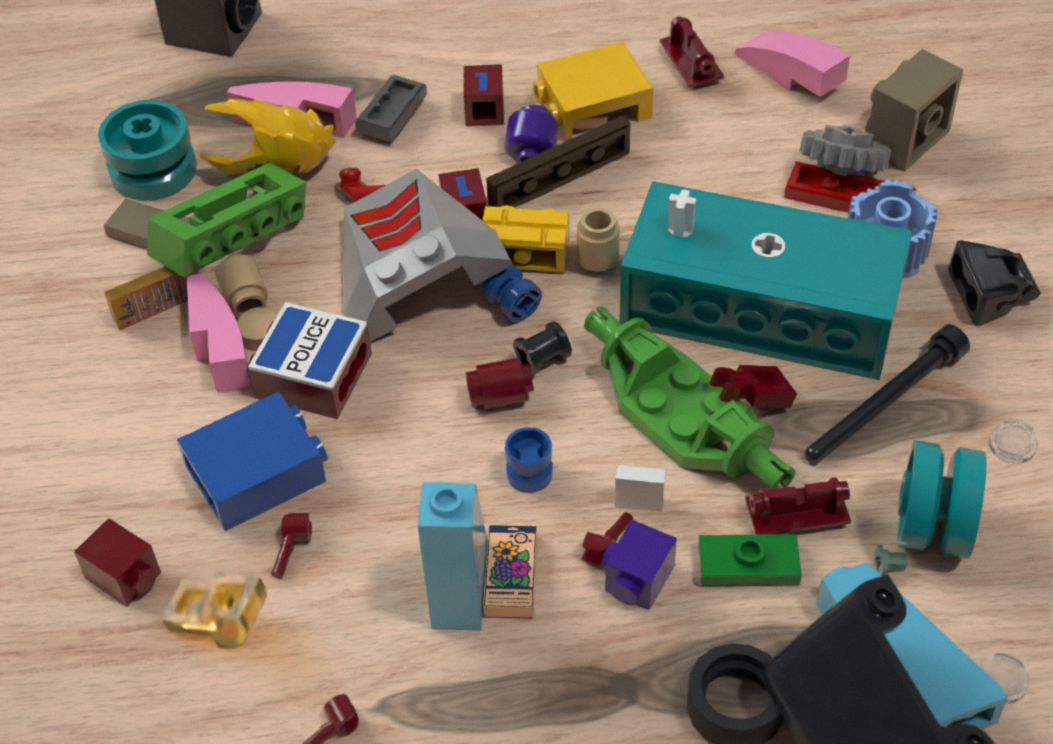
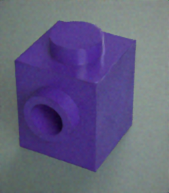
M631 520L619 542L612 541L603 555L601 569L605 570V591L611 593L622 603L628 605L636 604L650 610L675 566L677 538Z

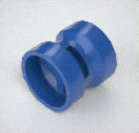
M514 265L484 280L482 285V294L492 304L501 305L503 314L513 322H520L530 317L536 311L542 299L541 289L531 280L523 279L522 272Z
M532 427L517 429L511 433L505 441L506 477L509 484L514 489L523 493H534L543 490L549 485L553 475V463L551 461L552 442L550 437L544 431Z

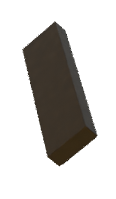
M622 115L487 177L488 207H516L629 154L631 123Z

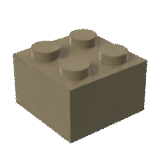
M921 49L910 60H904L886 80H880L876 84L870 96V101L873 104L865 131L874 134L873 141H879L880 144L889 146V149H891L889 164L905 172L950 131L964 69Z

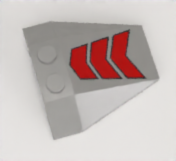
M418 169L407 173L344 208L343 313L345 317L367 322L370 342L397 328L389 305L463 266L475 286L513 265L496 231Z

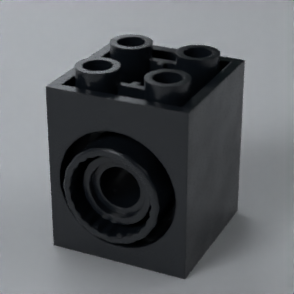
M154 0L166 45L233 57L262 14L260 0Z

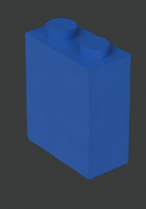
M279 392L177 439L187 471L224 531L326 482L323 462L327 461L328 457L323 444L316 435L308 436L305 431L307 429L306 423L300 410L296 405L289 407Z

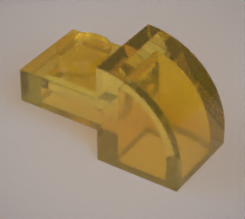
M216 572L212 582L182 579L161 620L169 631L212 637L219 648H237L246 642L267 599V589L260 577Z

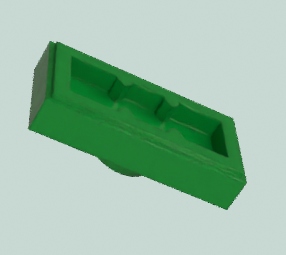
M797 534L699 535L698 553L701 586L800 585L802 572Z

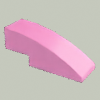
M783 31L761 32L735 48V55L788 90L800 84L821 97L847 79L850 55L810 36Z
M267 82L230 87L227 91L228 100L240 99L252 102L256 99L279 107L290 105L304 112L311 109L318 114L324 127L331 124L334 126L333 136L341 138L346 136L357 119L352 88L312 82ZM232 115L233 122L252 126L242 117Z
M199 270L187 275L189 333L197 361L209 360L217 392L252 387L251 379L247 375L248 360L243 339L235 316L225 298Z

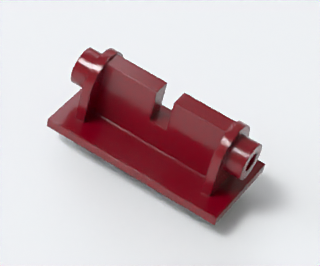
M682 16L675 17L671 21L670 36L661 38L659 42L687 86L693 87L724 79V74L716 64L715 57L711 52H708L696 32L692 30L691 21Z
M836 477L830 478L826 482L806 484L803 488H796L795 486L772 490L759 488L757 494L745 496L755 535L785 534L851 524V518L844 501L850 499L849 485L847 481H838Z

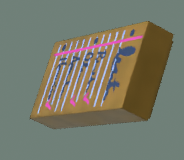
M164 266L104 292L113 321L119 331L188 301L187 276L182 277Z

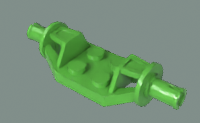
M603 306L596 308L601 317L594 310L589 313L585 319L584 328L605 344L601 354V363L609 371L619 412L681 468L722 471L730 478H738L751 471L770 487V490L781 488L778 484L783 488L788 487L795 476V470L769 450L774 438V429L764 421L760 422L752 410L740 400L737 402L731 400L729 403L721 401L719 396L723 387L711 386L709 382L712 376L687 355L654 335L651 325L644 319L633 318L621 324ZM635 363L631 374H629L627 368ZM723 439L731 443L727 452L713 448V446Z

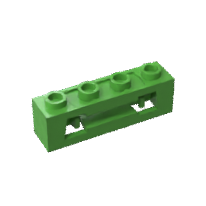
M270 162L148 218L147 255L182 277H185L303 218L306 182ZM263 180V189L257 185L252 188L253 196L246 199L248 186ZM194 212V216L192 215L189 217V223L180 220L186 215Z

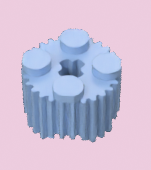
M886 179L885 182L876 186L875 190L869 188L866 193L861 192L858 196H852L848 218L912 230L903 278H910L918 273L920 264H924L926 258H928L938 216L937 207L932 206L928 200H922V195L916 196L915 191L908 185V182L899 183V180L896 179L894 182H891L889 179Z

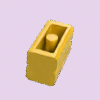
M485 206L483 222L496 231L514 266L519 270L565 273L570 239L569 212L557 211L552 208L536 210L520 209L512 206Z

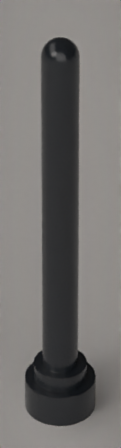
M944 325L931 336L928 351L808 446L805 450L807 461L810 463L820 462L939 364H954L970 351V342L966 334L955 325Z

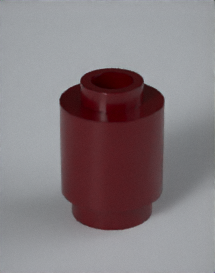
M518 357L476 365V370L465 372L472 408L483 406L484 410L527 402L526 392L534 391L529 364L521 366Z

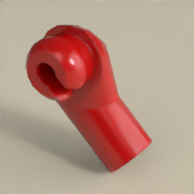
M343 168L339 172L341 182L338 183L339 190L353 203L385 186L367 185L361 181V171L358 168Z

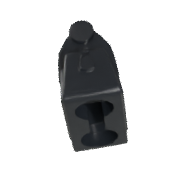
M964 240L956 242L948 271L975 325H981L1009 313L1013 307L1024 301H1033L1040 296L1041 292L1020 253Z

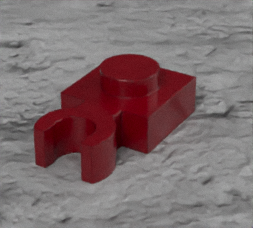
M739 365L737 371L727 367H717L709 382L713 387H723L719 396L721 401L729 403L731 400L737 402L739 399H746L752 407L759 409L791 408L797 396L796 391L777 366Z

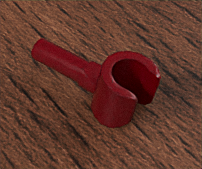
M624 512L613 526L606 531L604 536L588 531L583 541L585 552L582 560L601 565L608 545L612 541L616 542L618 540V537L633 520V516L628 512Z
M289 513L283 516L281 521L282 542L271 572L273 577L283 578L291 553L294 550L295 541H311L312 522L309 521V513Z
M340 694L328 700L324 705V712L328 722L319 727L320 729L302 744H323L334 735L347 736L357 729L359 717L346 694Z

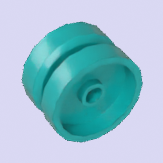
M140 100L125 104L111 112L100 124L97 136L113 188L124 197L137 201H156L178 193L186 188L195 177L197 162L190 142L191 137L187 121L183 112L173 104L159 100Z
M914 440L907 470H904L899 493L897 515H899L898 547L924 551L932 540L935 524L938 522V545L943 555L965 559L970 558L975 545L983 506L987 468L985 451L959 447L950 459L947 475L943 476L944 453L940 445Z

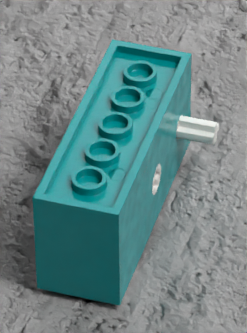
M652 181L621 263L619 322L624 324L633 318H642L651 325L652 333L880 380L913 231Z

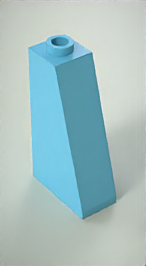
M423 482L417 527L431 628L481 631L488 539L476 483Z
M868 562L852 568L846 566L836 568L821 578L816 606L823 615L860 584L882 575ZM902 595L906 604V617L896 630L885 634V637L941 728L945 729L956 724L967 723L983 729L998 723L1008 698L1002 687Z

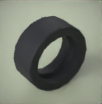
M730 643L714 647L698 658L689 674L687 711L693 727L705 740L713 744H764L777 734L784 719L769 695L763 681V670L772 658L767 652L752 645ZM727 675L746 676L758 682L767 691L768 705L758 716L746 719L729 718L715 711L707 702L706 689L712 681L719 677Z

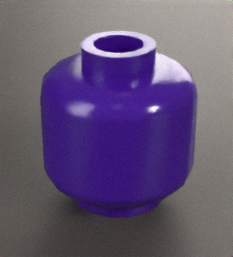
M538 105L523 106L520 110L515 111L510 115L507 124L504 145L507 154L516 160L517 163H520L557 145L559 129L556 118L546 108Z

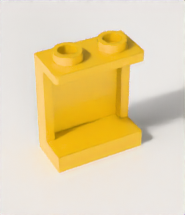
M623 41L537 64V81L533 82L535 98L539 104L543 103L550 114L556 118L559 125L558 130L564 140L573 138V123L575 121L629 107L638 122L652 118L653 87Z

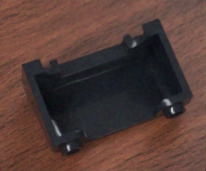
M889 574L867 580L856 587L778 650L763 670L765 687L797 744L995 743L985 731L971 724L963 723L945 729L941 728L885 637V634L896 630L906 617V604Z

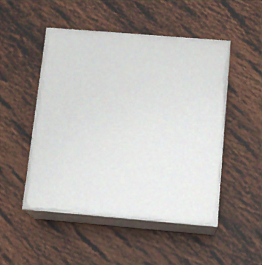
M617 465L615 507L662 512L665 470Z

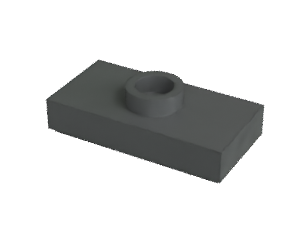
M392 74L355 121L356 132L392 142L426 97V84Z

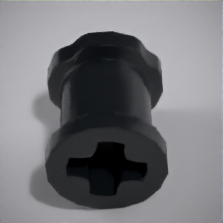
M555 321L547 323L545 330L527 339L519 337L513 342V349L516 357L519 358L521 366L529 364L532 376L539 373L541 366L557 358L567 359L572 354L567 334L560 324Z

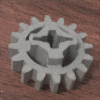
M825 125L824 131L817 129L816 131L807 130V132H803L799 150L802 155L809 156V159L818 160L817 167L825 168L835 174L844 176H864L866 170L870 172H875V170L884 171V169H887L891 154L889 146L882 145L879 141H873L874 134L846 125Z

